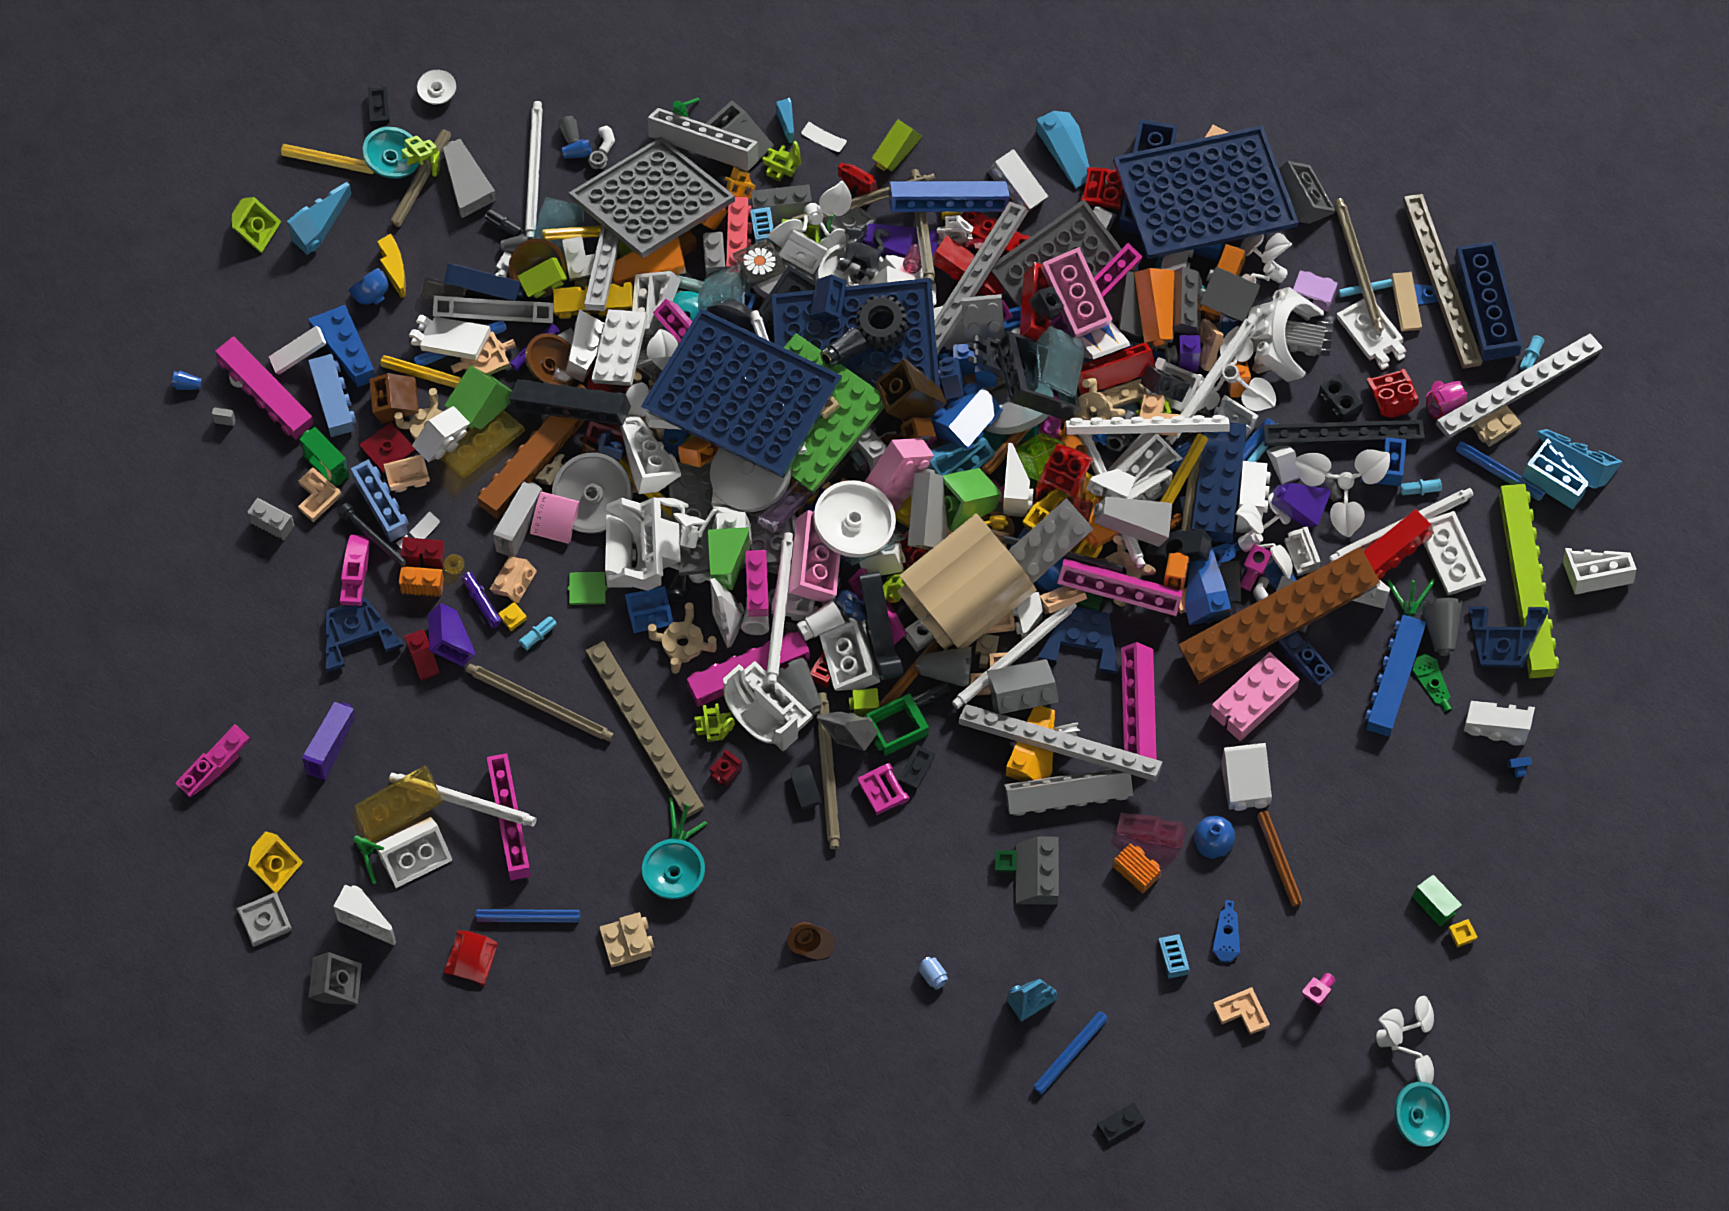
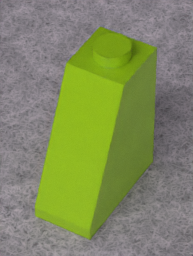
M897 119L872 159L877 161L875 165L883 171L887 168L892 172L923 136Z

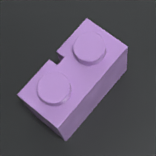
M1300 271L1293 290L1308 301L1310 298H1313L1314 305L1329 312L1338 283L1330 278H1322L1311 272Z

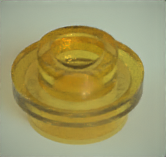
M449 555L444 561V568L450 574H458L464 569V560L459 555ZM453 563L458 564L456 567H451Z

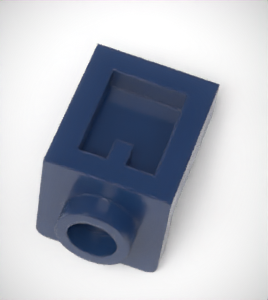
M606 430L598 437V453L621 460L627 454L626 448L620 442H610L612 431Z

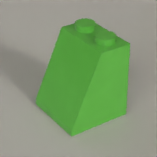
M470 365L445 406L447 408L454 406L469 421V428L473 429L475 426L482 430L511 403L509 397L512 390L491 375Z
M980 468L943 475L947 527L951 532H954L976 513L981 518L996 509L1002 493Z
M749 527L708 530L711 579L715 578L727 590H733L746 559V551L750 549Z

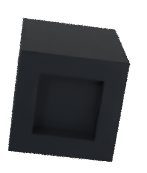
M1053 286L1038 290L1029 300L1040 321L1055 319L1064 308V304Z

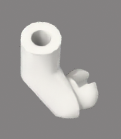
M604 126L598 130V134L604 140L599 151L607 155L615 142L612 129Z
M1260 577L1253 590V595L1257 602L1268 596L1265 589L1269 580L1265 577Z

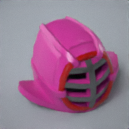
M1436 381L1432 385L1431 391L1426 395V407L1433 419L1438 420L1466 404L1467 392H1465L1460 381L1443 384L1442 381Z

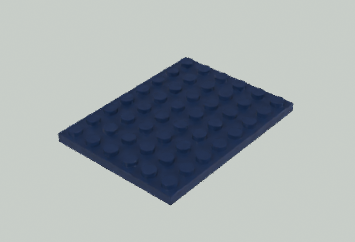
M1263 125L1113 157V163L1147 259L1298 227L1297 216Z
M931 278L848 286L845 288L841 318L836 320L824 314L816 317L810 315L814 290L772 294L775 344L784 348L797 333L821 351L840 338L850 328L858 330L856 314L857 311H860L861 304L866 305L867 299L873 300V296L881 298L882 295H886L887 299L890 296L893 297L895 302L898 300L901 303V307L903 306L908 321L906 338H901L902 343L900 345L896 343L894 349L888 347L887 351H883L882 348H879L877 351L874 350L873 346L871 348L867 346L866 352L842 362L841 365L877 389L875 382L902 359H906L940 388ZM879 317L873 321L871 326L875 329H885L892 324L893 320L889 317Z
M700 308L641 405V410L784 478L841 382L842 375Z

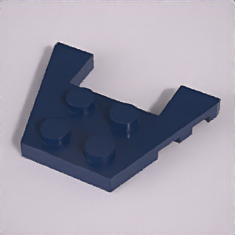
M366 597L362 598L361 606L341 605L326 610L327 673L345 667L339 648L380 635L386 653L404 647L402 640L385 623Z
M1469 606L1482 667L1523 668L1548 614V609L1546 607H1528L1526 627H1487L1488 607Z
M1076 607L1070 615L1056 626L1039 654V660L1047 659L1049 663L1057 664L1060 645L1102 652L1099 671L1118 674L1110 617L1107 612Z

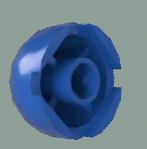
M377 268L364 276L359 283L356 282L348 291L357 302L363 305L371 303L377 305L385 299L383 295L388 290V280L382 270Z
M1208 816L1197 824L1193 841L1199 853L1205 857L1216 859V857L1226 856L1232 850L1235 843V831L1231 823L1225 818Z

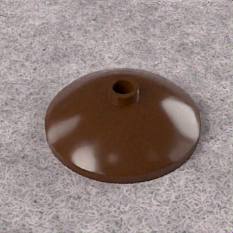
M539 238L524 241L516 247L510 257L508 266L510 279L520 281L518 275L550 258H557L566 276L567 263L565 256L560 248L551 241ZM552 287L545 290L546 294L540 298L552 295L554 293Z
M545 333L534 337L527 345L525 351L526 363L532 375L541 383L572 385L577 379L566 374L571 344L555 334Z

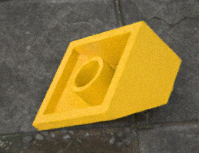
M265 831L252 846L248 866L274 893H277L303 861L278 835Z

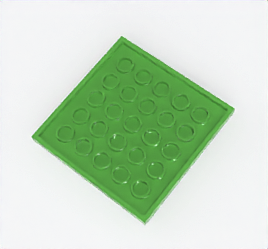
M796 333L784 347L785 349L842 375V380L832 395L840 404V408L826 419L820 415L805 441L807 452L802 455L797 454L791 464V478L812 493H815L885 407L877 389L841 364L831 368L825 366L821 360V350Z

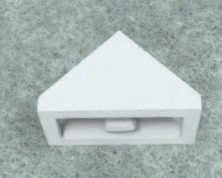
M1276 446L1267 449L1266 452L1282 485L1300 479L1295 465L1296 454L1291 447Z

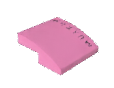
M540 492L530 534L569 543L571 541L573 524L577 519L579 501Z

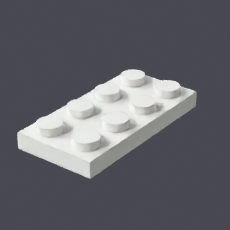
M608 310L593 371V383L632 386L648 319L646 312Z
M1455 511L1429 519L1428 521L1432 525L1434 534L1424 545L1447 596L1485 584L1486 578Z

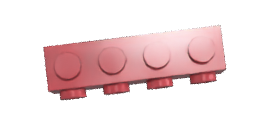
M735 197V202L728 206L727 277L743 278L745 268L747 267L743 266V261L746 259L742 257L744 254H747L751 247V239H748V234H752V222H748V219L751 217L750 210H752V205H749L748 197Z

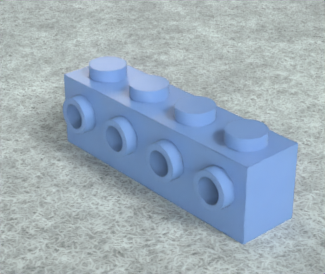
M332 354L309 360L310 369L331 437L354 431L353 423H356L354 412H349L348 406H351L349 396L343 393V389H346L343 377L339 378L337 373L341 372L338 360L334 361Z
M367 460L351 468L354 482L388 540L392 542L408 534V520L404 514H400L398 510L400 508L395 498L392 499L390 497V490L385 482L382 483L380 480L381 475L377 467H373L370 461Z

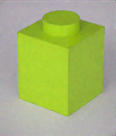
M877 688L853 690V697L849 698L850 710H854L855 715L862 717L878 709Z

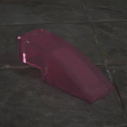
M1121 813L1117 833L1148 843L1182 848L1187 829L1182 822L1164 821L1161 817Z

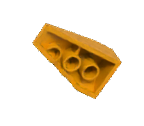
M1044 706L1034 707L1027 722L1052 729L1054 728L1055 710ZM1017 741L1007 764L1006 776L1022 782L1050 778L1053 751Z

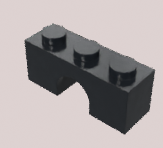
M1194 529L1192 531L1176 530L1175 532H1169V538L1160 547L1147 543L1145 556L1153 564H1167L1169 554H1174L1182 548V554L1188 556L1190 562L1208 561L1212 538L1203 529Z

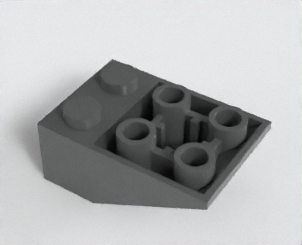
M732 100L706 123L707 125L757 141L758 161L768 153L769 148H774L772 142L751 117Z

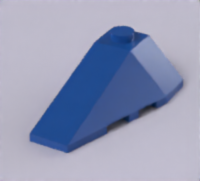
M1212 546L1208 561L1189 563L1185 611L1189 626L1224 620L1230 617L1231 606Z

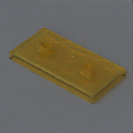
M503 410L482 430L475 426L473 429H469L465 436L458 440L457 448L452 452L447 451L440 459L460 477L465 479L521 435L525 429Z
M424 765L354 806L369 840L374 842L443 803V800L429 768Z

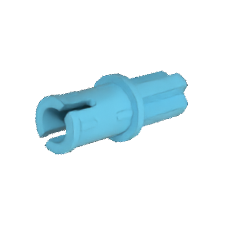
M1537 335L1532 337L1529 347L1524 351L1525 356L1520 365L1521 370L1525 371L1532 367L1535 360L1539 359V352L1544 344L1542 337Z
M1420 479L1419 482L1401 484L1400 488L1402 495H1424V493L1442 491V484L1440 479L1428 481Z
M547 617L538 626H533L532 630L519 640L522 647L528 650L537 641L543 640V636L557 625L556 621L552 617Z

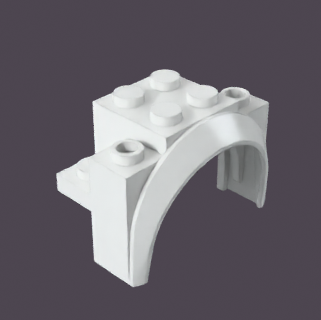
M1290 287L1275 291L1272 302L1251 307L1248 314L1253 313L1258 317L1254 328L1248 335L1253 342L1254 351L1256 352L1252 370L1257 374L1272 370L1287 382L1301 379L1305 375L1304 370L1292 359L1286 344L1285 327L1290 312L1297 313L1306 321L1310 317L1323 316L1324 314L1323 310L1306 300Z
M655 497L642 503L620 498L607 504L606 511L621 518L630 528L638 552L635 571L623 568L622 572L618 574L608 575L609 581L647 591L660 586L663 569L680 562L679 523L661 518L660 499Z
M754 661L745 670L739 664L723 678L724 697L729 709L738 722L752 736L764 743L776 744L784 751L798 739V731L813 718V715L777 681L776 684L767 683V672Z

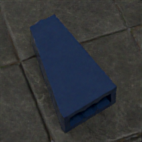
M450 263L447 265L443 283L513 301H520L525 296V290L520 281Z

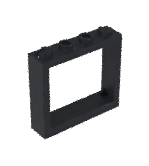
M1007 331L997 342L1010 403L1070 421V419L1078 414L1081 408L1067 351ZM1020 356L1052 367L1059 399L1027 388Z

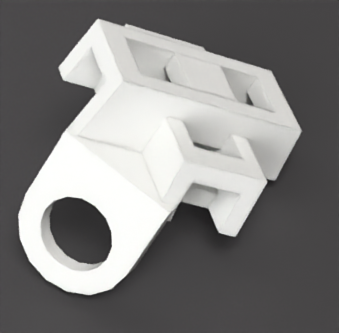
M961 215L946 216V227H938L937 233H939L938 244H941L946 235L961 246L964 244L963 242L973 239V227L961 218Z

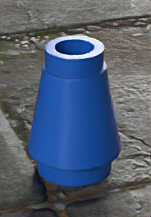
M581 139L566 147H562L565 159L588 158V155L592 153L589 140Z
M180 370L179 372L174 371L171 387L176 388V390H200L202 378Z

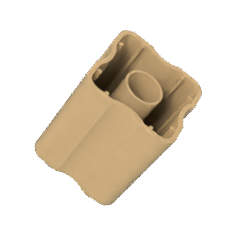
M976 513L899 575L905 585L897 592L918 619L926 617L922 620L923 624L944 650H948L953 645L956 648L968 647L1036 592L1037 589L1020 564Z

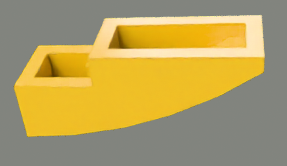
M389 234L377 241L379 252L384 257L380 259L381 266L401 298H403L406 294L404 266L398 246L392 235Z

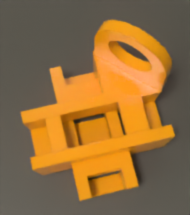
M733 166L730 178L725 177V180L728 181L726 189L735 197H748V199H751V191L755 190L756 185L751 182L750 173L747 170ZM747 187H750L749 192L745 193Z

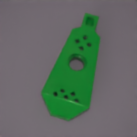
M1427 654L1417 657L1412 672L1435 704H1441L1444 712L1452 710L1448 702L1450 694L1437 660ZM1435 680L1439 683V685L1433 686L1431 682Z

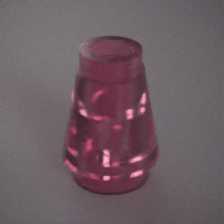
M911 245L903 261L904 269L908 273H917L922 268L919 245Z

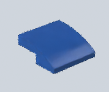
M665 586L648 591L644 590L625 594L634 633L648 631L650 624H655L656 629L673 623Z

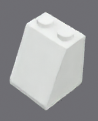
M1266 743L1224 748L1221 766L1229 809L1241 811L1247 807L1264 808L1270 805L1272 795Z

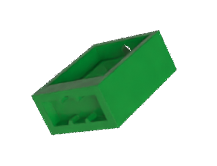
M316 427L302 434L299 440L303 455L322 476L335 487L350 477L346 458Z
M910 693L866 714V717L874 722L873 726L878 731L873 740L878 751L882 750L884 756L929 735V726ZM905 709L916 730L886 744L875 723Z

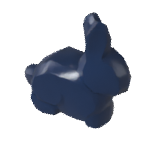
M837 589L835 596L837 608L850 618L860 622L866 618L864 604L858 599L857 594L850 589Z

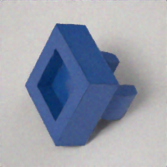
M1531 757L1506 760L1507 768L1515 767L1516 778L1526 776L1525 766L1532 765Z

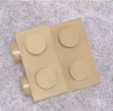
M1505 406L1471 425L1470 428L1473 427L1477 432L1478 438L1490 447L1520 428L1522 423L1508 406Z
M640 912L621 917L618 922L600 926L611 968L652 956L651 949L654 948V943L651 936L647 937L645 930L649 929L646 917L641 918Z

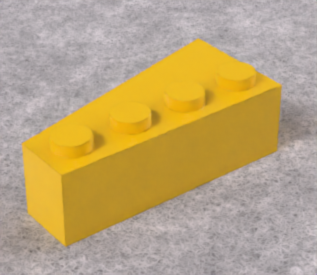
M631 282L624 283V287L611 284L605 311L585 310L588 286L585 287V290H581V287L553 289L554 313L561 319H569L571 315H578L579 310L589 315L599 314V317H607L608 310L632 311L634 288Z

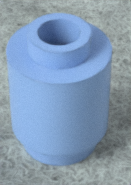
M927 957L920 963L919 972L930 987H934L936 990L948 982L947 973L936 958Z

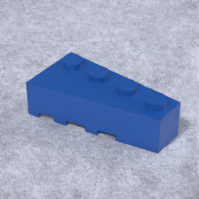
M343 305L309 318L310 330L315 326L321 329L326 341L324 347L332 354L335 361L338 360V363L354 384L360 387L370 383L369 379L375 377L374 368L346 306Z

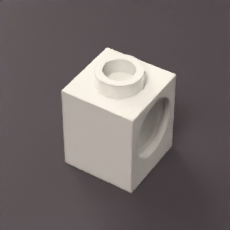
M925 616L905 629L907 632L905 638L916 652L929 645L934 639L922 622L926 618ZM919 631H925V632H927V634H926V635H920V634H918V632H919Z

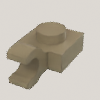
M564 454L556 455L554 461L551 464H547L536 476L535 479L540 484L551 485L554 483L557 473L568 462L561 463Z
M983 634L978 638L975 655H981L979 661L980 669L987 670L989 654L997 652L999 636Z

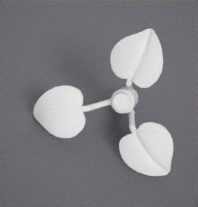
M840 181L836 186L822 194L819 199V206L816 203H810L805 207L804 224L798 219L787 220L773 229L768 237L777 245L783 247L792 230L794 229L803 235L802 232L806 231L809 221L813 225L819 224L827 236L819 243L826 247L827 251L833 246L847 243L844 233L845 229H836L831 234L828 233L822 223V213L828 216L832 213L836 216L845 214L851 206V194L848 187L843 181Z
M1277 233L1267 242L1265 252L1262 254L1258 251L1257 246L1262 243L1264 234L1245 238L1240 248L1245 250V256L1250 255L1254 251L1262 258V262L1266 263L1263 269L1265 275L1253 273L1249 276L1245 274L1242 278L1256 283V278L1267 281L1271 278L1275 282L1281 283L1287 276V270L1278 265L1274 259L1292 245L1291 242L1283 234Z
M1240 326L1235 327L1226 335L1220 347V354L1223 353ZM1249 336L1243 341L1241 347L1231 361L1233 362L1223 367V376L1220 378V382L1217 387L1213 386L1198 408V411H1208L1219 404L1220 396L1216 391L1220 389L1225 380L1229 383L1238 381L1246 388L1242 393V402L1249 410L1262 411L1273 408L1276 405V395L1268 381L1262 378H1253L1248 386L1240 378L1239 370L1235 366L1237 361L1245 362L1253 354L1254 346Z
M660 329L647 346V356L649 359L654 357H671L679 344L669 332ZM645 383L634 384L626 392L625 395L631 405L628 415L646 416L647 412L641 410V405L650 392Z
M1365 450L1359 453L1355 460V469L1359 473L1352 475L1350 472H1343L1340 476L1327 473L1331 469V462L1322 454L1307 453L1297 457L1295 465L1298 475L1306 485H1321L1325 480V476L1338 479L1339 487L1344 489V503L1338 502L1332 506L1330 518L1338 532L1346 537H1351L1362 525L1365 514L1360 504L1356 502L1348 503V489L1353 486L1354 479L1362 476L1363 481L1367 484L1379 482L1389 468L1390 454L1377 450Z
M1273 493L1269 495L1268 502L1276 516L1265 525L1261 522V515L1258 509L1252 503L1243 504L1236 512V515L1241 517L1252 530L1238 538L1241 549L1244 552H1248L1254 544L1262 548H1271L1270 551L1285 577L1290 579L1292 560L1287 551L1281 545L1276 546L1273 543L1260 544L1263 541L1261 533H1263L1264 529L1279 518L1283 524H1288L1291 517L1271 503L1274 496Z
M658 498L661 504L677 507L681 511V513H674L673 516L682 524L680 545L689 548H696L698 537H702L704 529L714 514L726 513L728 511L739 512L729 507L713 506V510L707 519L703 520L685 515V507L688 508L689 505L683 501L674 498ZM693 525H702V527H701V529L698 531V527L693 526Z
M1420 996L1415 1004L1417 1023L1403 1027L1404 1020L1399 1009H1391L1378 1020L1385 1030L1377 1032V1043L1380 1047L1391 1046L1392 1050H1399L1417 1056L1415 1068L1419 1082L1432 1084L1434 1067L1430 1057L1398 1046L1402 1043L1403 1031L1421 1025L1422 1031L1428 1032L1433 1026L1434 1013L1432 1006L1426 996Z

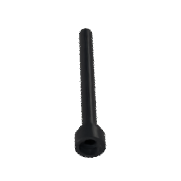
M345 503L339 508L338 515L344 521H351L399 566L403 567L406 565V560L356 515V510L350 503Z

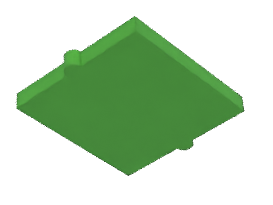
M605 572L570 573V586H568L570 605L605 604V591L607 590Z

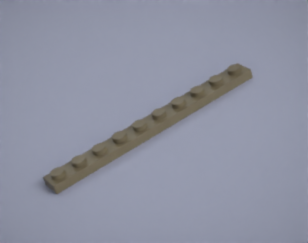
M1423 194L1404 196L1402 201L1462 369L1481 366L1483 361Z
M603 641L587 649L586 654L681 812L683 813L686 804H689L686 818L704 809L702 802L606 643Z

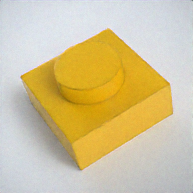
M515 602L498 613V616L510 631L527 620V616Z
M1469 919L1449 926L1448 930L1457 948L1477 940V935Z

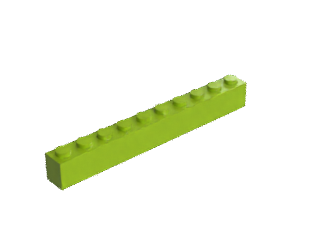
M1525 484L1501 486L1498 495L1521 627H1526L1528 607H1546L1549 613V602L1545 601L1544 594H1546V584L1541 579V576H1543V566L1538 562L1540 549L1535 544V539H1537L1536 528L1532 527L1534 515L1533 510L1529 509L1528 504L1531 500L1530 492L1526 491ZM1548 614L1526 659L1529 679L1553 677L1556 669H1559V659L1554 655L1556 642L1555 638L1551 637L1553 625L1552 620L1548 619Z

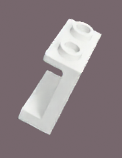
M1158 357L1155 363L1156 368L1179 375L1191 384L1182 402L1165 397V400L1169 402L1170 408L1182 412L1204 380L1203 375L1194 374L1167 363L1166 360ZM1145 387L1147 394L1158 395V394L1152 393L1150 390H1148V389Z

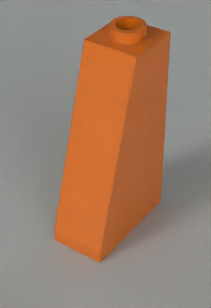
M679 237L645 258H641L633 251L616 260L611 283L615 282L616 285L624 287L626 282H631L634 285L635 274L672 271L675 275L685 274L686 269Z
M1226 244L1217 267L1239 276L1246 260L1245 250ZM1202 305L1201 314L1204 315V318L1211 321L1221 319L1223 314Z
M1148 268L1134 272L1144 343H1153V346L1165 345V341L1172 340L1174 270Z

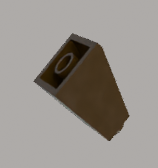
M902 359L875 382L886 412L905 422L912 417L930 418L947 404L941 388L906 359Z

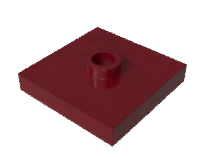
M392 422L359 445L360 449L384 475H386L384 464L409 458L416 453V449Z

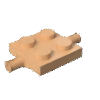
M492 331L477 360L461 357V362L451 365L453 373L463 369L467 371L471 365L492 375L510 367L505 351L516 347L513 339L502 344L497 340Z

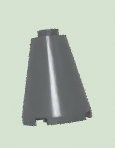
M1439 598L1432 604H1430V600L1422 602L1421 609L1434 651L1438 652L1440 656L1451 655V652L1455 651L1462 601H1458L1456 598Z
M962 647L921 654V658H917L916 670L920 671V675L967 688L970 685L971 647Z
M800 658L788 663L789 667L786 669L780 668L776 681L814 717L820 712L822 704L808 664L804 658Z

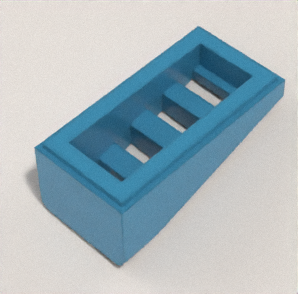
M790 98L776 102V114L788 142L793 143L792 105Z
M770 207L750 210L756 244H775L768 237L769 234H758L771 232L774 229ZM767 213V216L755 217V215ZM767 219H768V222H761V223H757V222H756V221L767 220ZM762 226H769L768 228H762V229H758V228H757V227H762Z
M1180 935L1159 938L1168 979L1189 975L1190 970ZM1176 941L1177 943L1176 945L1165 946L1167 942ZM1178 949V952H1167L1168 950ZM1180 956V959H1169L1170 957ZM1178 963H1181V964H1182V966H1177V967H1172V966H1171V965H1173V964H1178Z

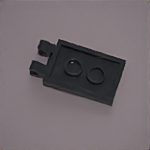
M788 265L758 310L760 317L763 319L764 327L768 325L774 329L772 294L815 290L816 282ZM773 334L771 337V341L775 343V337Z
M975 335V343L970 341L968 343V349L974 351L975 357L969 356L968 363L973 366L983 365V370L1005 379L997 347L998 341L989 337L982 339V337ZM1020 356L1027 388L1035 391L1038 388V361Z

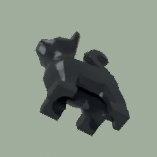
M867 224L863 228L857 226L853 228L847 227L844 232L847 243L843 249V258H840L837 262L836 269L844 273L853 262L860 266V269H856L854 278L861 281V279L867 276L868 280H872L878 269V261L885 247L880 237H889L890 233L887 230L878 229L873 233V241L877 248L861 243L868 227Z

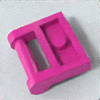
M889 763L857 778L876 815L897 805L904 804L910 799L907 793L903 792ZM880 776H886L896 794L895 797H891Z

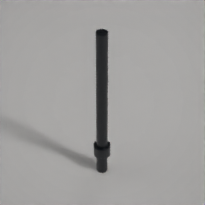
M1004 535L1003 543L1015 545L1021 539ZM1070 551L1062 557L1122 573L1123 565L1108 562V559L1101 557L1097 559Z

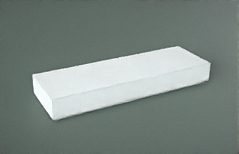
M315 326L270 355L269 359L275 373H283L326 345L321 329Z

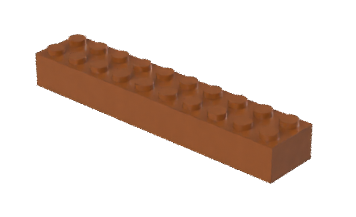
M1358 547L1180 643L1179 648L1198 683H1201L1379 587L1380 581L1361 547Z

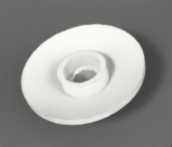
M432 70L425 73L419 79L417 89L419 96L427 103L442 104L454 96L456 82L448 72Z

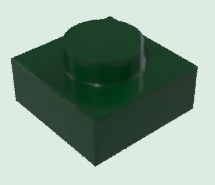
M1085 591L1087 599L1080 601L1078 606L1098 611L1104 596Z
M996 850L995 873H1016L1017 850Z

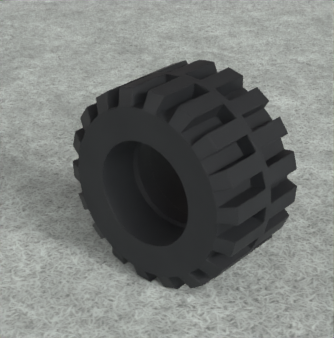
M882 295L881 298L873 296V300L867 299L866 305L861 304L860 311H857L856 324L858 330L864 336L867 346L869 348L873 346L874 350L877 351L879 348L887 351L888 347L894 349L896 343L900 345L902 343L901 338L905 339L907 336L906 332H908L907 316L904 307H901V303L898 300L895 302L891 296L887 299L886 295ZM879 317H889L893 320L892 324L885 329H875L871 326L873 321Z

